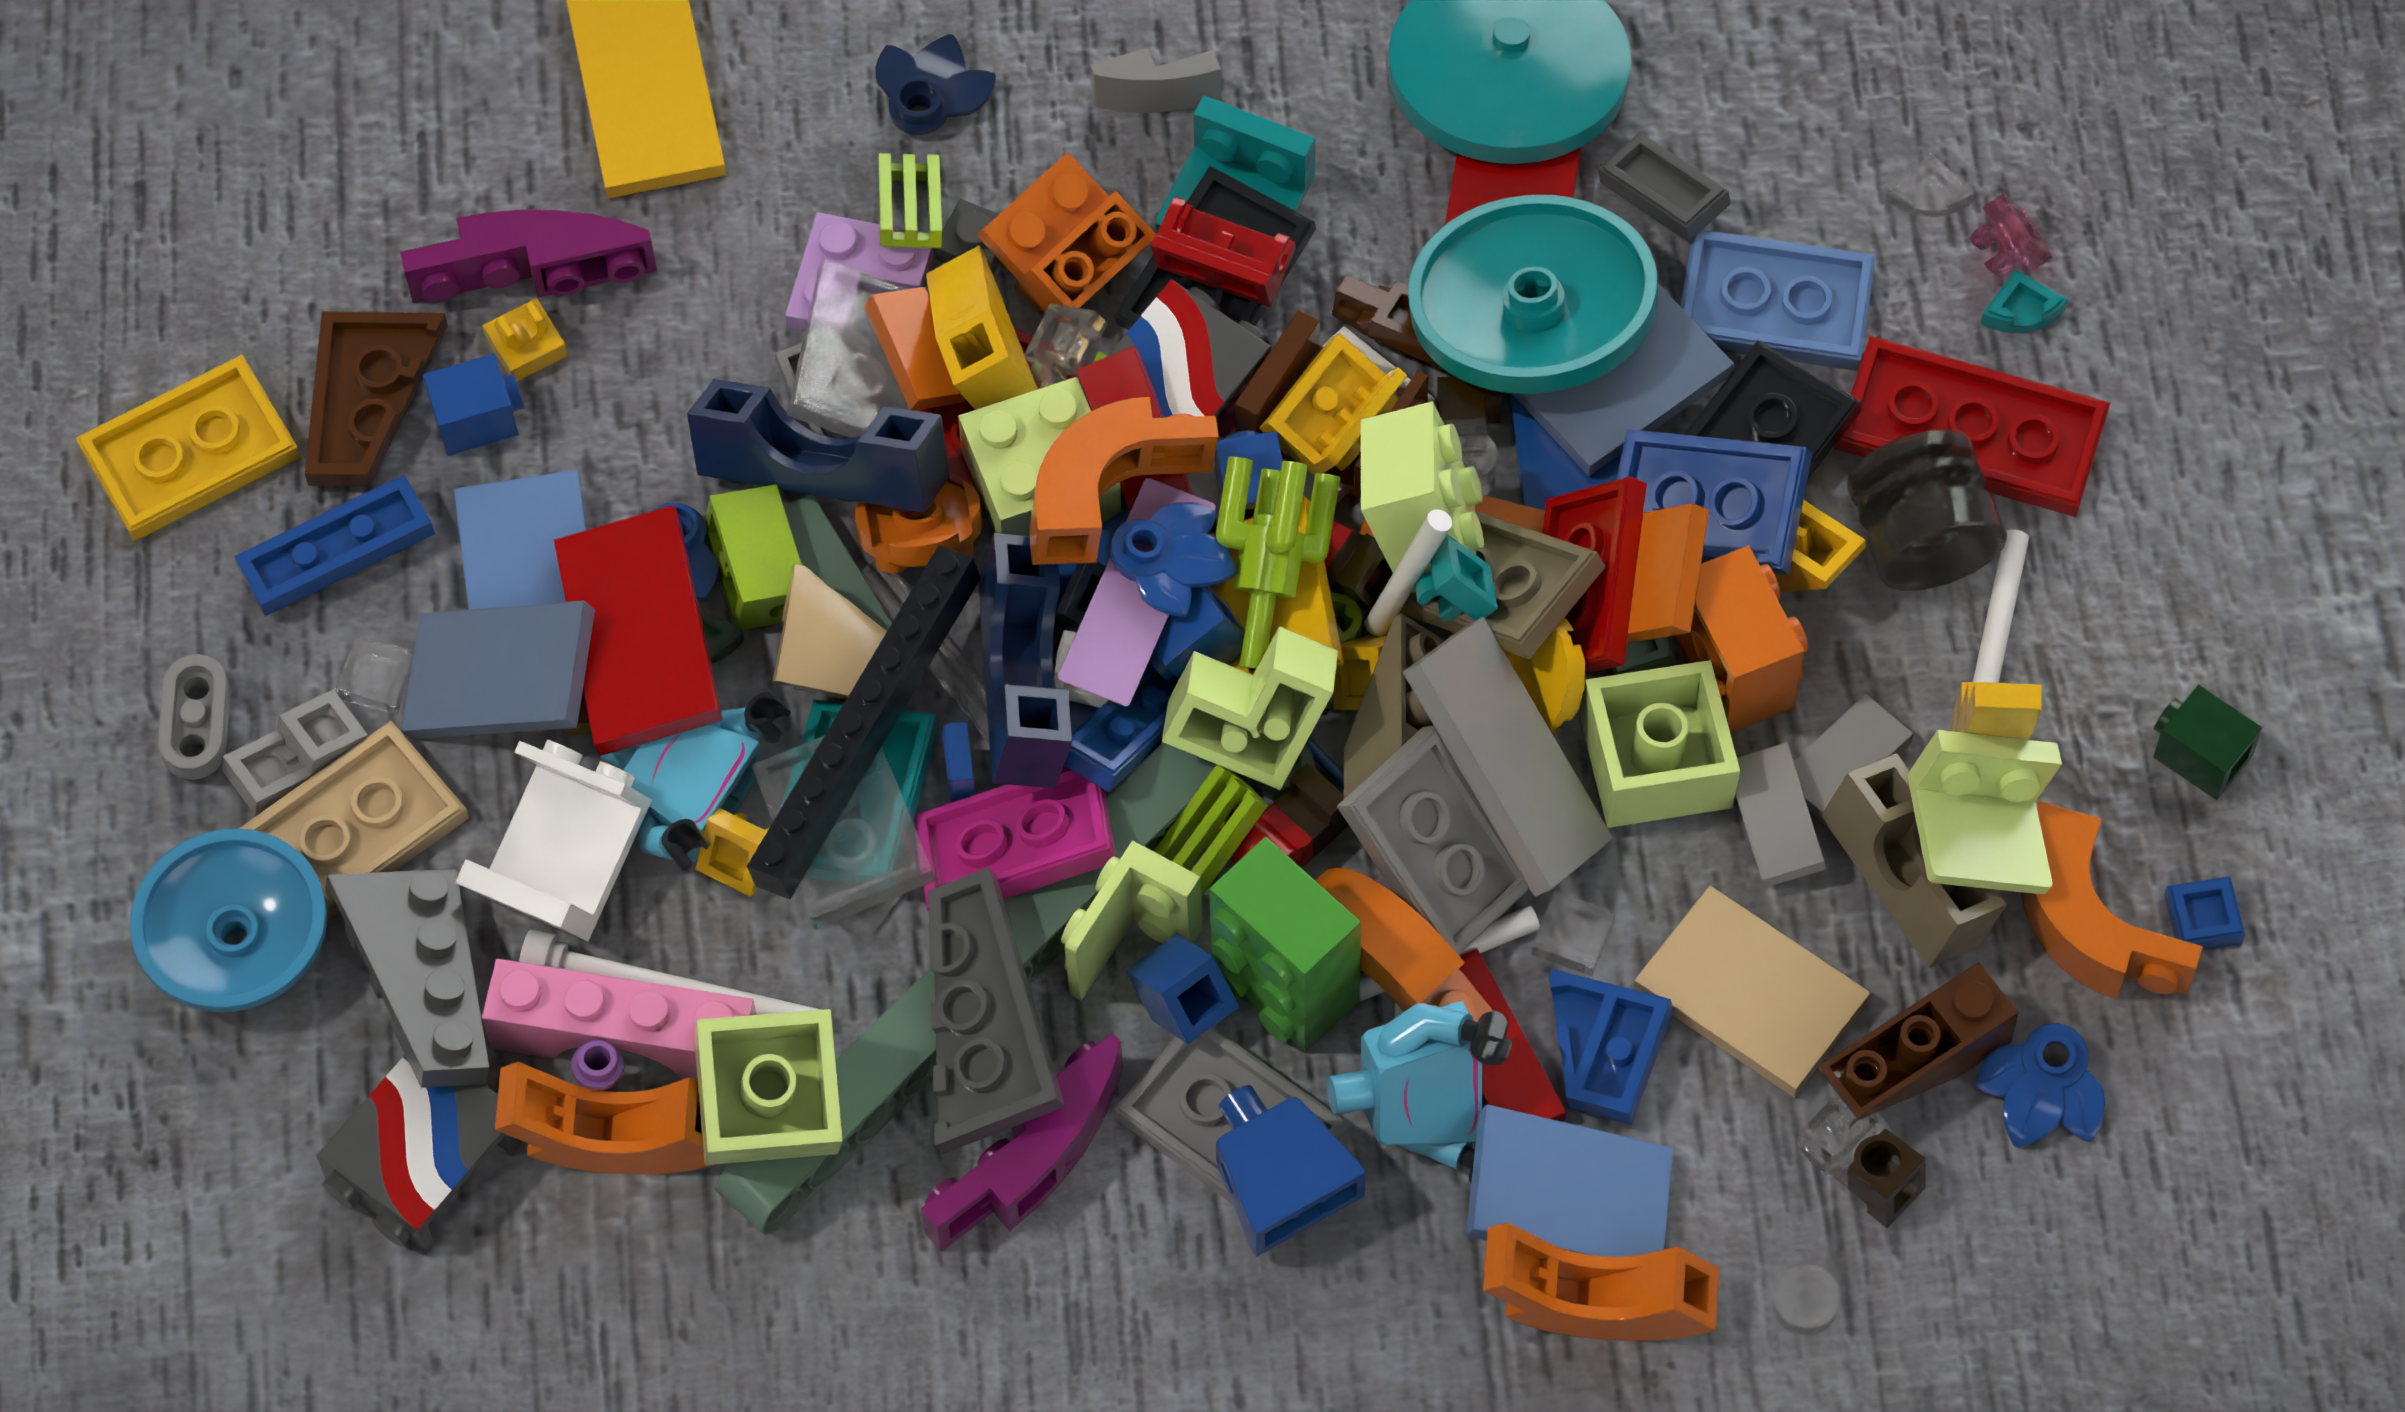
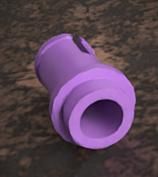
M592 1040L582 1044L575 1051L571 1060L572 1074L579 1083L578 1086L590 1090L620 1092L619 1080L624 1071V1058L620 1050L613 1044L601 1040Z

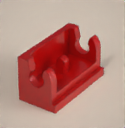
M1174 197L1157 235L1155 234L1152 240L1151 249L1157 268L1271 308L1296 250V245L1294 241L1290 240L1289 236L1277 233L1275 237L1193 209L1192 205L1187 204V200Z

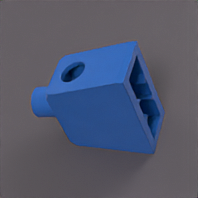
M1246 1085L1232 1091L1220 1102L1219 1109L1233 1130L1222 1135L1216 1141V1162L1249 1245L1256 1257L1365 1196V1170L1301 1099L1291 1097L1267 1110L1253 1086Z

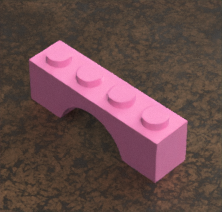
M496 959L482 1014V1022L491 1049L555 1059L565 1050L578 1048L592 1040H601L613 1044L619 1050L635 1053L657 1061L674 1071L682 1079L690 1077L698 1081L694 1043L696 1020L757 1014L753 998Z

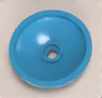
M239 828L203 833L178 844L168 851L152 866L142 880L136 892L130 914V935L133 949L140 966L150 981L171 999L185 1006L210 1012H234L250 1009L267 1003L285 993L305 975L315 961L322 947L327 927V905L324 891L316 872L306 858L290 844L273 835ZM235 932L247 934L246 938L239 944L230 945L226 943L227 938Z

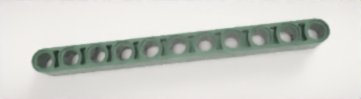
M1164 742L1107 796L1117 858L1121 859L1132 840L1154 851L1216 764ZM1104 867L1004 899L1028 984L1065 950V944L1061 943L1064 929L1072 915L1079 908L1087 911L1097 896L1098 892L1095 890V886ZM930 969L835 1060L843 1140L838 1154L729 1163L719 1176L715 1191L764 1235L771 1234L784 1225L933 1079V1066L937 1065L936 1033L932 1030L931 1004L935 1003L934 973Z

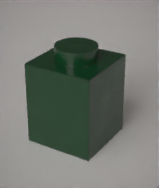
M2198 684L2184 703L2174 698L2158 718L2154 730L2159 732L2160 736L2153 758L2215 800H2218L2254 755L2263 727Z

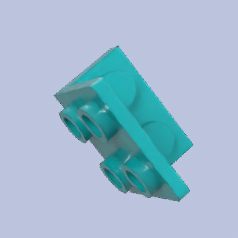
M1203 95L1193 113L1194 148L1156 217V229L1159 230L1174 197L1188 201L1209 166L1297 212L1315 178V137Z

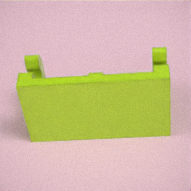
M777 484L710 495L705 517L707 542L709 549L717 558L718 578L735 634L748 632V629L782 623L792 566L794 564H802Z

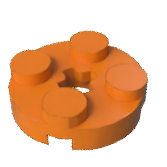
M947 480L925 513L901 511L894 507L870 503L865 505L864 502H858L855 508L858 541L863 550L874 557L877 569L886 573H899L909 567L927 566L939 545L972 556L975 552L974 541L980 535L983 525L980 498L975 488L964 480V489L957 485L948 484ZM924 517L923 519L912 520L914 518Z

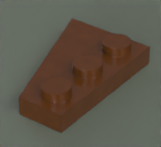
M322 311L305 465V477L308 486L371 487L423 379V374H425L448 327L445 313Z

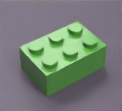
M1265 836L1209 888L1211 951L1235 999L1239 1000L1243 996L1260 1012L1258 1017L1272 1036L1281 1042H1286L1290 1039L1305 1053L1360 1002L1361 921Z

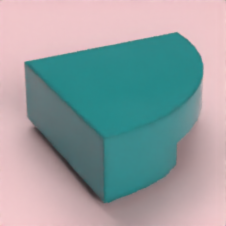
M2015 269L1984 310L1980 324L2008 333L2035 331L2058 319L2066 310L2068 299Z

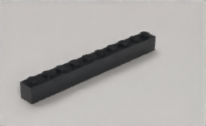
M941 545L937 547L747 864V869L756 887L787 899L792 898L979 583L981 577L974 557Z

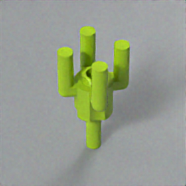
M1229 456L1216 528V539L1224 547L1239 550L1233 589L1251 594L1239 667L1256 671L1269 645L1276 598H1295L1301 561L1318 564L1327 558L1340 477L1331 474L1315 473L1306 533L1303 534L1297 532L1308 465L1292 461H1282L1281 471L1263 468L1260 474L1253 523L1246 524L1243 522L1253 460Z

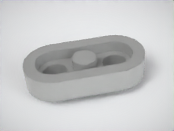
M193 654L178 659L168 668L163 679L158 748L167 769L175 776L187 780H196L209 776L220 767L223 756L226 755L230 685L221 664L206 655ZM205 688L209 690L207 695L201 699L193 700L189 698L190 694L196 689ZM201 745L204 747L202 753L197 756L188 757L184 755L191 746Z

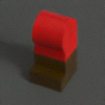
M1333 520L1327 558L1324 560L1329 588L1337 593L1347 595L1355 600L1357 604L1371 611L1393 572L1375 537L1367 533L1362 535ZM1378 565H1380V575L1377 582L1365 590L1364 586Z
M1307 762L1290 779V787L1263 812L1229 860L1235 865L1266 836L1299 867L1303 868L1348 827L1347 821L1337 808V805L1344 800V794Z

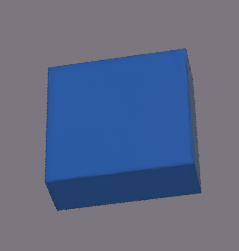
M967 721L944 724L945 728L942 729L951 803L976 795Z
M2230 876L2166 887L2164 898L2176 939L2203 946L2202 950L2243 944L2246 934Z

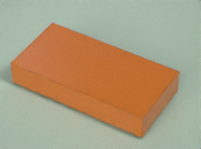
M925 287L872 294L864 307L909 410L915 411L963 403L965 398L954 387L935 338L930 298Z

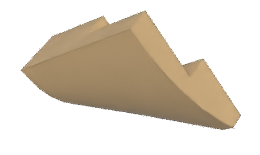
M794 564L792 566L781 621L784 622L772 682L831 694L833 698L846 700L887 630L868 617L806 566Z

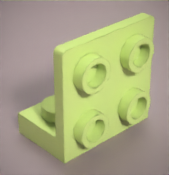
M1944 730L1936 731L1907 774L1926 874L1930 882L2034 894H2046L2053 882L2036 800L2062 765L2057 743Z
M1133 840L1121 859L1115 856L1110 858L1096 882L1095 890L1098 892L1097 896L1087 911L1079 908L1072 915L1061 938V943L1065 944L1066 960L1064 969L1067 970L1069 994L1081 1001L1083 1000L1134 920L1138 922V926L1145 934L1160 943H1164L1178 933L1194 944L1203 930L1200 876Z

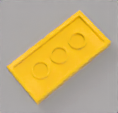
M566 0L607 199L726 176L725 163L689 0Z

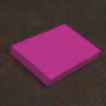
M1063 766L1056 788L1004 785L916 814L914 818L928 912L929 890L987 867L997 876L1004 900L1104 867L1113 856L1117 857L1106 790L1066 766Z

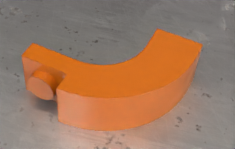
M1140 397L1102 406L1072 423L1053 442L1043 459L1037 476L1029 528L1032 565L1096 563L1102 532L1099 500L1106 491L1117 483L1140 475L1211 473L1219 437L1216 416H1193L1180 413L1164 418H1152L1150 397Z
M2038 801L2037 811L2053 885L2046 894L2021 892L2030 927L2046 953L2071 977L2086 987L2114 999H2118L2124 977L2138 981L2143 988L2154 993L2171 994L2177 992L2188 995L2203 946L2138 928L2112 914L2098 898L2090 877V858L2101 818Z
M1347 868L1327 869L1315 880L1361 921L1360 970L1383 988L1403 1012L1418 1003L1442 1007L1463 1001L1474 1022H1478L1481 1015L1493 1011L1459 969L1465 962L1418 912L1392 891L1372 878Z
M520 1062L500 1068L495 1130L528 1143V1157L566 1168L605 1174L659 1175L687 1172L713 1166L705 1165L698 1081L688 1077L645 1091L612 1092L590 1090L574 1085Z
M1509 1222L1487 1227L1486 1255L1483 1265V1291L1506 1302L1505 1317L1533 1328L1561 1335L1618 1341L1669 1340L1716 1331L1719 1267L1678 1246L1634 1256H1595L1559 1248Z

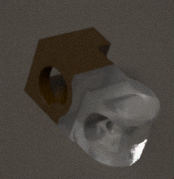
M1456 376L1438 377L1437 411L1444 425L1452 423L1455 426L1462 448V462L1465 468L1470 466L1475 468L1481 483L1482 494L1488 496L1496 483L1498 451L1494 441L1487 435L1486 424L1500 423L1501 392L1478 387Z
M1831 1098L1796 1136L1797 1145L1806 1158L1817 1169L1828 1176L1834 1177L1866 1203L1867 1213L1886 1228L1926 1188V1158L1872 1117L1867 1116L1858 1120L1844 1101L1839 1098Z

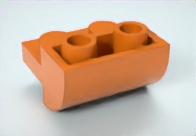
M1067 152L983 228L977 236L1017 278L1018 282L1013 287L1019 294L1043 313L1056 319L1065 320L1071 317L1150 244L1156 233L1117 191L1108 196L1071 154Z

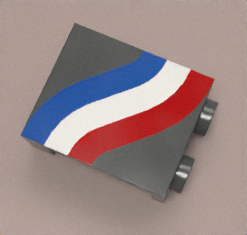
M1171 279L1108 356L1133 345L1139 349L1164 417L1180 413L1193 416L1217 417L1249 377L1257 372L1271 351V346L1263 332L1253 324L1244 320L1237 324L1221 313L1217 303L1204 291L1195 287L1190 288L1188 291Z
M404 1055L320 1150L316 1157L326 1179L322 1185L336 1201L351 1210L359 1204L375 1216L372 1221L373 1224L390 1241L400 1247H403L409 1241L427 1254L435 1245L428 1227L432 1219L497 1145L512 1155L524 1141L495 1130L498 1094L486 1085L421 1088Z

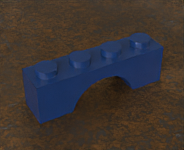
M718 379L712 380L687 413L697 475L725 479L731 483H749L761 486L777 484L779 489L786 492H803L834 497L846 502L858 501L894 507L901 511L924 513L950 477L942 417L939 414L883 406L862 435L854 438H832L815 433L794 420L780 405L771 388Z
M994 533L979 581L992 783L1056 788L1072 744L1068 690L1056 689L1053 673V634L1060 592L1058 564L1032 565L1030 536Z

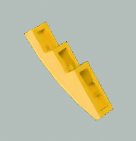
M1961 682L1949 731L2029 740L2042 710V685Z

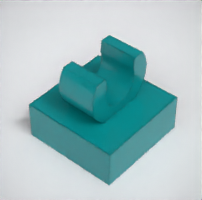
M1447 534L1430 561L1432 571L1424 573L1415 584L1417 602L1423 606L1432 598L1441 595L1442 597L1437 602L1440 619L1444 622L1454 620L1462 612L1474 620L1481 617L1485 619L1498 609L1491 567Z

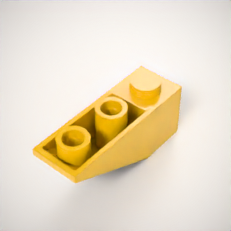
M979 245L926 273L935 338L954 387L970 405L977 410L1038 390L982 247Z

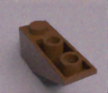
M1978 962L1819 1065V1071L1855 1117L1860 1120L1961 1076L1984 1061L1990 1053L2000 1046L2010 1044L2019 1011Z

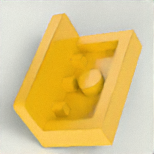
M1338 333L1327 342L1259 429L1264 433L1277 431L1280 448L1296 462L1308 465L1307 472L1314 478L1315 473H1324L1334 466L1343 471L1361 452V438L1359 437L1361 435V420L1389 413L1400 397L1395 391L1407 377V374L1399 367L1385 374L1341 333Z

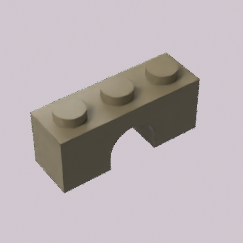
M1896 753L1848 772L1821 814V818L1930 968L1978 948L2007 904L1995 889L1937 884L1928 880L1907 777L1910 770Z

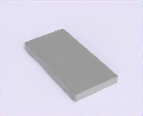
M1484 617L1467 624L1403 671L1412 690L1535 897L1554 888L1613 839Z

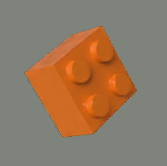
M1749 545L1701 564L1690 633L1674 635L1688 663L1711 660L1730 733L1795 708L1799 682L1803 680L1802 663L1804 653L1808 652L1807 638L1800 622L1795 616L1787 618L1778 601L1781 596L1780 588L1772 569L1768 564L1759 565Z

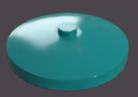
M1411 0L1405 6L1393 27L1388 57V75L1392 93L1399 108L1413 126L1433 142L1450 151L1477 160L1506 164L1532 163L1553 159L1575 151L1594 140L1613 122L1621 110L1629 87L1631 51L1627 34L1615 12L1604 0Z
M1523 195L1492 201L1471 209L1451 220L1435 233L1422 248L1415 260L1409 279L1408 298L1415 335L1426 353L1440 367L1457 378L1478 387L1505 393L1538 394L1561 391L1588 383L1607 374L1627 360L1645 340L1654 323L1658 307V280L1655 261L1645 240L1628 222L1615 213L1596 204L1571 197Z

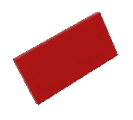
M1870 336L1851 392V396L1860 401L1861 412L1835 444L1834 449L2076 517L2111 402Z
M675 505L555 539L554 545L565 601H585L595 609L583 691L593 742L599 755L603 756L722 721V711L683 529Z

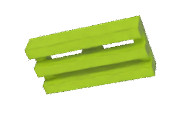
M879 153L880 246L941 248L942 210L939 155L927 154V164H915V154H903L902 163H891L890 153ZM891 180L903 181L905 232H893ZM916 181L927 182L928 232H918Z
M1216 764L1153 852L1188 870L1202 850L1206 848L1205 853L1191 870V872L1201 878L1202 897L1268 807V804L1234 771ZM1241 798L1243 801L1237 807V809L1229 818L1224 827L1220 828V825L1223 823V821L1226 819V817L1229 815L1231 810L1234 808V806Z

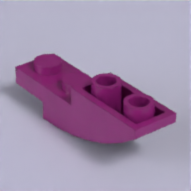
M523 209L458 217L456 220L460 239L400 251L413 303L426 300L433 302L445 301L453 298L458 293L486 287L495 289L505 288L513 285L518 280L531 277L534 280L537 297L552 294L567 296L580 291L584 287L611 281L618 283L631 282L643 274L657 272L648 229L613 218L563 210Z
M1111 1033L1098 1044L1091 1041L1079 1047L1067 1059L1064 1066L1065 1069L1056 1075L1065 1107L1012 1127L1014 1139L1009 1141L1007 1138L996 1141L982 1153L978 1159L977 1167L959 1180L952 1177L943 1181L927 1196L925 1200L926 1205L921 1208L924 1231L941 1252L992 1213L997 1216L1010 1232L1035 1211L1067 1177L1099 1130L1115 1095L1123 1069L1121 1041L1114 1033Z

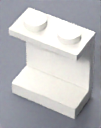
M547 740L543 750L519 741L514 753L536 765L535 770L490 869L465 859L455 883L486 899L588 942L652 799L631 788L635 776L617 767L600 761L596 771H592L579 765L583 755L561 744Z

